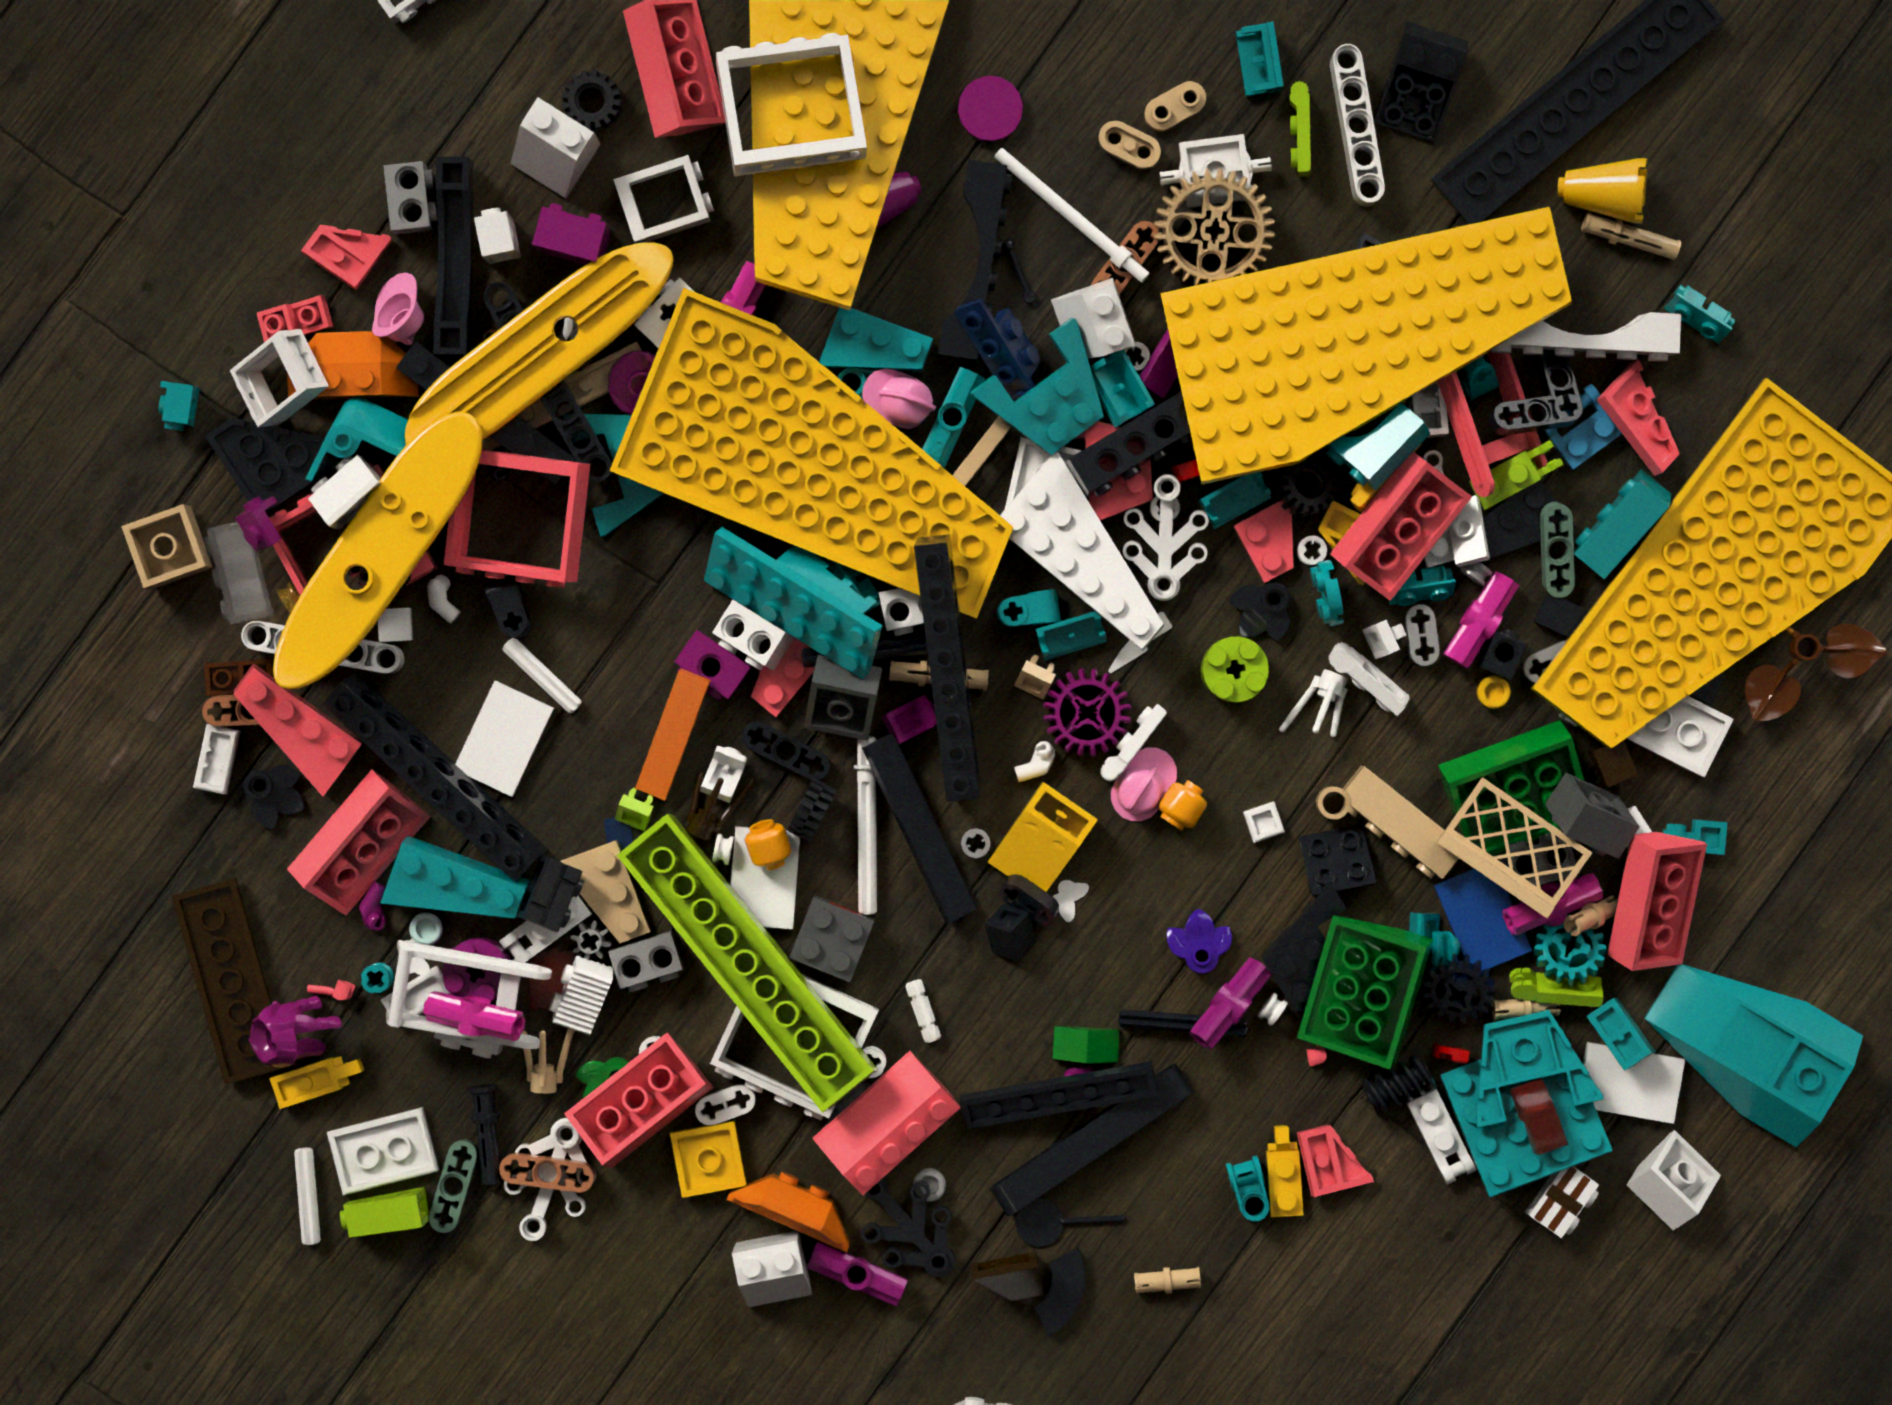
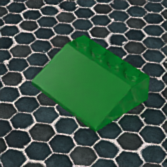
M1561 720L1438 765L1454 816L1483 777L1559 830L1561 828L1552 821V814L1545 804L1565 773L1584 780L1573 738ZM1483 787L1476 797L1478 811L1498 808L1496 794ZM1500 798L1502 807L1511 806L1508 802ZM1473 803L1465 814L1475 812ZM1518 809L1502 811L1506 830L1525 827L1524 816ZM1499 812L1479 815L1483 834L1502 831ZM1476 816L1462 818L1457 824L1462 836L1479 835ZM1528 817L1529 826L1538 825L1537 822ZM1545 828L1530 830L1532 841L1538 839V836L1551 833ZM1526 831L1507 834L1509 845L1525 840L1528 843ZM1503 835L1484 838L1486 852L1490 855L1506 851ZM1480 839L1470 840L1481 848Z
M1333 915L1297 1038L1390 1070L1398 1060L1434 939L1400 928Z

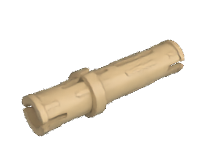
M1591 212L1586 213L1581 226V232L1606 238L1608 243L1614 245L1617 242L1670 258L1673 261L1676 260L1681 247V240L1668 238L1624 224L1623 220H1611Z
M891 660L889 681L918 683L919 687L931 684L930 675L908 673L909 671L930 674L927 661H920V664ZM967 669L968 678H970L968 679L969 688L986 691L989 670Z

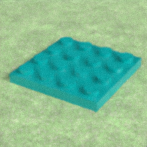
M1481 1059L1440 1075L1489 1198L1613 1151L1594 1103L1573 1107L1565 1073L1499 1088L1507 1121L1481 1128L1476 1126Z

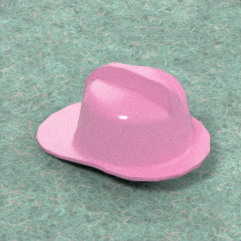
M406 272L397 274L390 278L380 290L376 300L372 332L375 336H387L389 339L402 342L405 345L413 343L415 333L423 324L424 313L416 301L417 280L412 274Z
M883 368L874 371L867 378L863 386L862 398L864 403L869 404L892 425L900 428L912 429L919 426L929 413L936 409V406L933 405L932 393L924 383L913 376L893 369Z
M1144 748L1138 751L1122 774L1115 780L1111 789L1112 805L1121 817L1130 821H1143L1151 818L1159 810V802L1170 785L1175 783L1177 779V767L1173 758L1166 751L1159 748Z

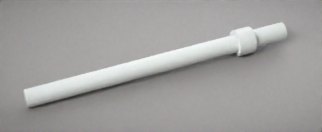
M1001 148L995 154L994 158L1002 165H1007V169L1106 252L1111 257L1110 261L1119 269L1123 267L1141 283L1147 279L1150 273L1131 257L1132 253L1123 245L1120 247L1116 245L1005 149Z

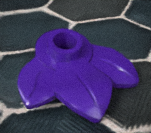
M1201 909L1195 910L1189 916L1185 929L1168 928L1166 934L1171 952L1179 958L1186 959L1189 969L1197 974L1211 972L1218 963V957L1227 952L1232 943L1231 928L1229 926L1215 928L1210 916ZM1205 952L1208 955V959L1205 962H1199L1196 959V954Z

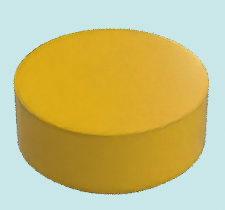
M1488 676L1480 681L1476 694L1479 702L1485 707L1499 708L1508 702L1511 690L1508 682L1502 677Z

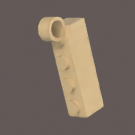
M1365 766L1359 767L1343 789L1335 786L1326 787L1319 792L1316 798V807L1319 813L1326 818L1340 819L1347 813L1355 818L1357 814H1360L1368 821L1365 825L1368 830L1379 838L1385 834L1393 841L1390 847L1405 859L1410 854L1419 862L1416 868L1430 879L1434 875L1443 879L1459 859L1437 843L1445 831L1443 828ZM1330 792H1338L1344 801L1342 809L1335 814L1328 813L1323 807V799Z

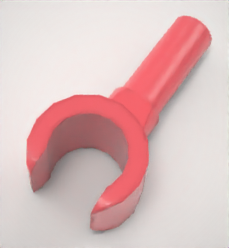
M338 979L335 988L308 985L307 993L332 996L337 1000H348L353 995L355 984Z
M1316 1045L1314 1048L1306 1049L1310 1066L1320 1065L1325 1062L1327 1058L1325 1047Z

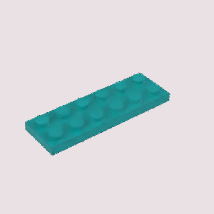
M721 527L714 533L704 577L706 583L862 680L870 673L882 630L881 624L725 528Z

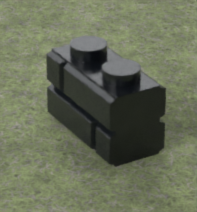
M541 855L516 916L554 932H558L560 927L564 928L571 916V910L568 909L572 897H577L583 887L584 880L580 878L583 871Z

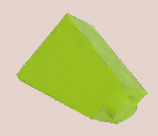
M425 1187L348 1201L343 1205L344 1210L340 1211V1221L342 1229L348 1230L349 1238L421 1228L429 1221L430 1214Z

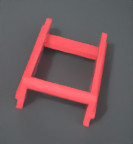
M1489 350L1487 356L1490 364L1496 370V377L1499 382L1498 388L1503 402L1525 399L1510 353H1492ZM1454 372L1448 377L1438 380L1437 384L1446 403L1447 413L1473 489L1479 496L1486 497L1493 494L1495 490L1494 479L1488 464L1520 452L1522 453L1527 449L1530 451L1540 446L1541 442L1537 431L1509 435L1481 445L1457 372ZM1528 409V415L1532 419L1530 410ZM1518 413L1515 417H1510V418H1509L1510 422H1511L1512 419L1518 418V417H1519V413ZM1539 454L1533 458L1538 469L1546 466L1545 454Z

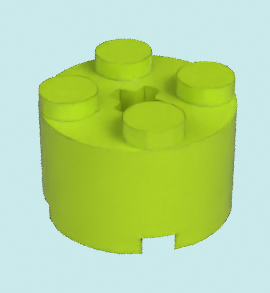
M1228 637L1215 642L1206 651L1201 662L1200 673L1204 686L1212 695L1226 702H1243L1253 698L1264 688L1268 678L1269 666L1265 653L1254 641L1244 637ZM1232 660H1235L1236 665H1242L1243 671L1238 673L1237 679L1234 678L1233 674H1227L1226 668L1231 666Z

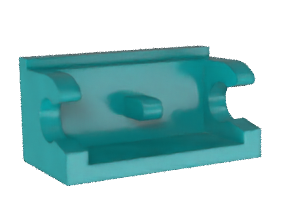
M1274 21L1242 27L1241 30L1235 33L1245 97L1281 92L1284 85Z
M1124 349L1116 351L1090 366L1099 401L1115 428L1155 405Z
M1261 472L1244 475L1199 500L1214 529L1272 498L1270 496L1272 494L1271 490L1264 483Z
M1096 611L1035 629L1044 661L1107 642L1101 616Z
M1618 997L1612 998L1587 1015V1018L1624 1071L1634 1067L1638 1062L1656 1052Z

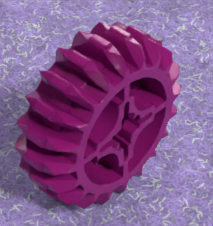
M1079 669L1078 680H1074L1071 672L1066 673L1069 684L1065 686L1058 679L1055 684L1061 689L1059 694L1053 690H1049L1047 693L1050 697L1055 698L1054 704L1045 702L1043 705L1044 708L1053 709V715L1043 716L1044 721L1054 720L1055 723L1054 726L1047 729V732L1051 734L1058 730L1060 735L1055 738L1054 742L1059 744L1064 738L1068 740L1064 749L1067 752H1070L1073 744L1078 745V756L1083 755L1084 747H1089L1090 756H1096V745H1100L1104 753L1108 752V746L1105 741L1109 739L1112 744L1118 745L1119 741L1113 734L1116 731L1122 735L1127 733L1126 729L1119 727L1120 721L1125 723L1131 722L1130 717L1121 716L1122 710L1131 709V704L1121 705L1119 701L1128 696L1127 692L1123 691L1116 695L1114 690L1120 686V682L1115 681L1111 686H1108L1106 684L1110 677L1108 673L1102 676L1101 681L1097 680V669L1091 670L1090 678H1085L1084 669ZM1081 685H1093L1103 691L1094 699L1085 701L1072 689ZM1064 697L1075 708L1073 719L1065 727L1060 718V707ZM1109 698L1114 707V718L1110 728L1102 721L1099 714L1100 708ZM1075 699L1086 707L1091 704L1094 705L1100 700L1095 706L1096 712H1092L1096 714L1095 719L1099 725L1088 718L1083 721L1080 720L1076 725L1074 724L1080 718L1078 713H1082L1078 711L1080 706L1075 702ZM1090 724L1102 736L1092 740H1081L1071 734L1082 725Z

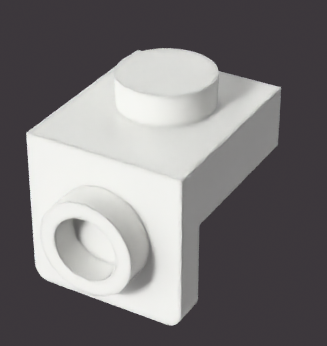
M717 746L700 787V792L711 795L718 778H723L724 782L717 798L730 803L744 771L747 757L732 747L723 748Z

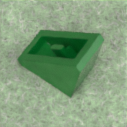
M1054 1026L1053 1059L1079 1063L1118 1062L1119 1029Z

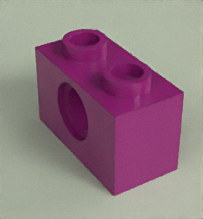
M699 630L695 631L675 660V663L680 666L678 671L682 668L711 680L707 693L719 701L723 696L731 699L752 668ZM708 658L717 659L721 666L720 672L714 677H709L703 672V663Z

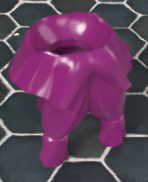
M317 996L284 1004L274 1001L271 1005L265 1007L252 1021L249 1042L252 1050L262 1063L283 1068L294 1065L298 1058L320 1056L325 1052L326 1046L318 1039L305 1037L297 1041L295 1034L342 1027L341 1019L337 1016L315 1019L311 1016L303 1015V1012L322 1008V1002Z

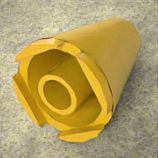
M1636 158L1568 170L1565 177H1559L1558 197H1564V204L1630 223L1642 224L1643 215H1637V213H1642V206L1645 205L1647 169H1640V167H1646L1647 158Z

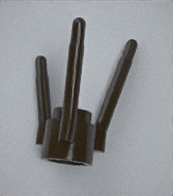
M700 772L695 785L691 809L686 818L689 822L686 831L707 841H710L713 833L718 835L723 824L755 784L754 778H751L720 818L715 821L718 815L711 811L720 793L724 779L718 778L705 809L699 808L698 810L701 796L700 787L704 780V773Z

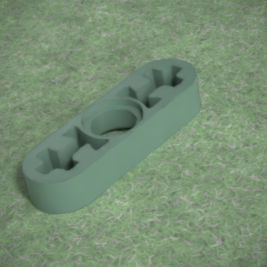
M1551 502L1545 505L1540 513L1542 585L1553 597L1563 598L1573 591L1575 585L1573 515L1570 509L1562 503ZM1555 510L1564 515V519L1558 520V530L1562 533L1565 532L1564 536L1560 534L1549 536L1548 534L1549 532L1556 533L1555 524L1549 520L1550 516H1554ZM1556 541H1562L1566 546L1564 555L1558 559L1551 558L1549 555L1551 544ZM1550 564L1556 566L1566 564L1565 568L1559 567L1560 576L1566 579V583L1560 584L1559 590L1551 585V581L1557 579V570L1553 567L1550 568Z
M460 1139L453 1143L448 1150L429 1214V1223L437 1232H450L460 1221L479 1156L478 1148L471 1140ZM463 1146L468 1147L467 1153L472 1155L471 1159L464 1161L461 1169L468 1170L467 1175L458 1170H449L450 1165L454 1168L457 1167L459 1156L455 1154V1150L458 1151ZM449 1177H457L462 1181L463 1190L460 1194L451 1195L446 1191L445 1181ZM440 1197L447 1201L459 1202L458 1207L454 1204L450 1206L448 1214L453 1218V1222L448 1221L445 1226L441 1225V1219L436 1217V1213H441L446 1205V1202H440Z

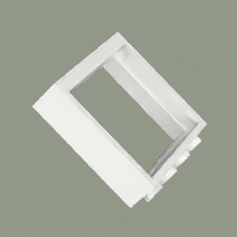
M829 33L821 36L820 39L807 40L806 38L798 37L782 44L761 42L752 48L741 49L739 46H730L724 48L722 52H716V67L734 176L866 159L867 145L848 35L840 36L837 33ZM840 54L853 136L742 151L729 69Z
M802 974L823 1001L864 1019L855 1038L857 1044L862 1048L879 1009ZM736 1006L710 1062L711 1065L716 1066L715 1072L728 1079H732L734 1075L746 1080L744 1086L756 1092L762 1093L763 1089L775 1094L774 1100L791 1107L794 1102L804 1107L803 1113L810 1117L821 1120L824 1116L829 1119L835 1105L822 1113L808 1094L725 1057L744 1016Z

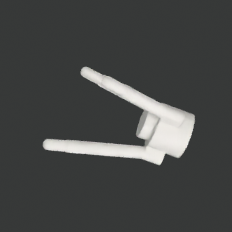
M1326 669L1323 670L1321 677L1315 675L1310 687L1279 727V731L1284 732L1316 689H1319L1317 696L1324 700L1312 731L1315 734L1319 732L1330 702H1335L1336 700L1330 736L1335 737L1340 721L1343 700L1348 689L1344 688L1348 679Z

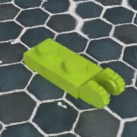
M1295 81L1292 87H1290V106L1297 111V116H1290L1291 136L1297 135V148H1291V168H1298V177H1308L1311 175L1310 93H1308L1309 86H1307V83Z
M1551 440L1530 451L1527 449L1490 469L1495 483L1493 494L1481 497L1475 492L1484 510L1543 479L1545 474L1564 465L1561 458L1546 463V466L1538 469L1533 460L1537 455H1542L1554 447Z
M1521 967L1510 971L1511 995L1516 999L1536 1001V1003L1590 1007L1602 1006L1604 996L1601 977L1587 975V981L1584 984L1579 978L1574 979L1573 986H1569L1566 978H1563L1557 984L1555 974L1545 977L1544 973H1535L1531 968L1521 969Z

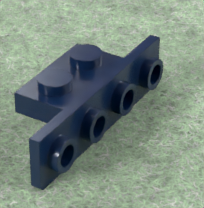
M982 298L957 307L954 311L955 315L992 375L997 376L1012 400L1016 401L1035 387L1031 377L1041 359L1036 347L1031 344L1023 331L1020 321L1015 318L1010 308L998 311L994 318Z

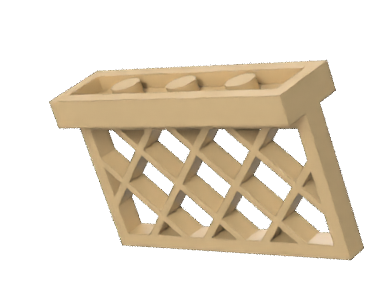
M1483 777L1437 841L1442 847L1546 918L1549 917L1560 898L1592 854L1587 848L1572 838L1565 836L1562 831ZM1483 787L1496 794L1498 808L1478 811L1476 797ZM1500 798L1508 802L1511 806L1502 807ZM1473 803L1475 812L1465 814ZM1511 809L1521 811L1524 816L1525 827L1506 830L1502 811ZM1499 812L1502 831L1483 834L1479 815ZM1476 816L1479 835L1464 837L1454 830L1462 818ZM1528 817L1537 822L1538 825L1529 826ZM1545 828L1550 831L1553 846L1533 849L1530 830ZM1526 831L1530 850L1510 853L1507 834ZM1503 835L1507 854L1492 856L1487 853L1484 838ZM1555 835L1566 843L1557 845ZM1480 839L1481 848L1470 840ZM1572 846L1582 853L1575 866L1561 868L1558 854L1559 848ZM1554 850L1557 869L1538 872L1534 853ZM1531 854L1534 873L1519 875L1513 871L1511 857ZM1507 858L1509 867L1497 859ZM1571 870L1563 881L1562 872ZM1558 873L1560 887L1554 896L1551 897L1541 890L1539 876ZM1535 877L1536 886L1525 878Z

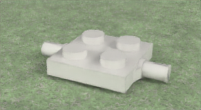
M1244 134L1180 142L1178 144L1181 160L1179 170L1159 172L1160 178H1164L1160 180L1161 186L1181 183L1180 178L1182 177L1191 183L1193 182L1192 172L1194 171L1200 179L1205 178L1206 168L1209 169L1212 177H1216L1218 169L1222 168L1224 178H1228L1231 171L1236 172V182H1239L1243 176H1246L1248 180L1245 187L1248 189L1251 186L1252 173L1272 171L1270 157L1250 159L1246 151ZM1215 188L1209 193V201L1215 205L1222 204L1227 197V192L1222 188ZM1203 190L1197 191L1186 199L1187 209L1201 207ZM1233 192V203L1245 201L1241 196Z

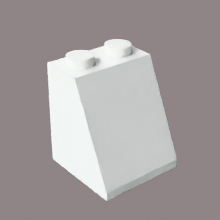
M537 97L520 124L510 164L567 199L601 143L594 132Z
M799 1231L736 1242L732 1257L738 1287L748 1307L812 1295L801 1233Z

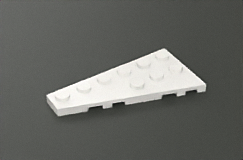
M1058 451L1055 452L1000 515L1013 526L1009 539L1143 651L1164 627V624Z

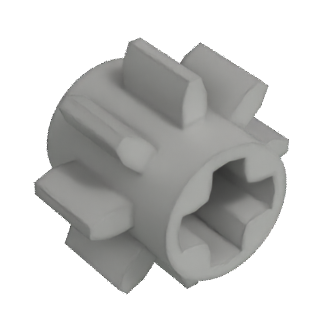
M594 920L591 928L588 929L583 923H580L578 925L581 931L580 935L575 934L570 937L572 940L577 941L578 944L573 953L582 951L585 953L584 958L588 960L593 953H596L600 959L603 958L604 955L601 948L612 945L611 942L605 941L604 937L609 931L608 928L602 931L597 929V920ZM585 933H588L590 936L595 934L598 936L599 940L595 943L596 949L592 945L588 947L584 945L583 942L587 939Z

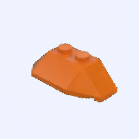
M372 331L316 333L308 343L329 385L328 388L312 400L349 399L352 397H362L364 399L419 397V384L396 368L406 355V352L387 336L377 337ZM287 373L289 397L296 392V389Z
M781 1172L780 1176L773 1173L747 1183L746 1186L730 1190L727 1201L847 1253L850 1241L834 1200L828 1197L829 1192L815 1185H811L810 1189L798 1184L799 1179L785 1172Z

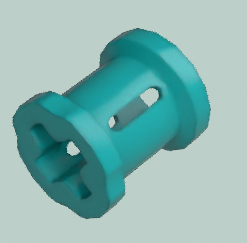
M374 963L362 972L361 984L369 993H381L393 984L394 972L386 963ZM381 971L384 974L381 978L384 984L378 983L374 985L371 982L374 978L371 972L377 973Z

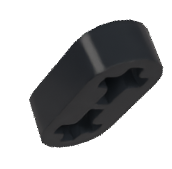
M1013 874L1008 876L1000 888L999 892L1002 900L1009 906L1029 912L1031 921L1037 925H1050L1059 912V904L1054 897L1021 875Z

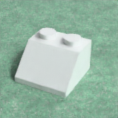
M1113 278L1051 299L1060 325L1070 318H1075L1078 322L1088 359L1105 356L1135 345L1134 336Z
M358 454L354 458L352 456L344 458L336 466L338 472L329 480L324 477L311 489L314 494L308 499L329 527L340 530L356 515L374 487H378L381 484V477Z
M1673 1130L1638 1165L1627 1186L1672 1230H1675L1699 1214L1721 1175Z

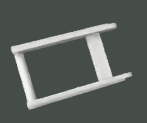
M398 940L397 949L399 955L390 1010L387 1009L386 1023L388 1025L523 1049L539 1048V1038L531 1035L521 1034L520 1038L516 1041L490 1035L470 1036L459 1033L457 1027L428 1021L426 1016L404 1013L412 957L500 972L496 1006L516 1010L521 976L547 980L551 978L552 970L535 964Z

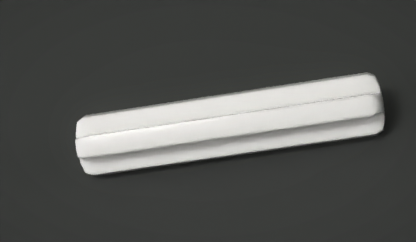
M515 638L507 641L502 648L503 651L558 704L571 714L580 707L581 699Z
M305 1147L298 1148L294 1152L301 1239L304 1245H314L321 1240L313 1149Z

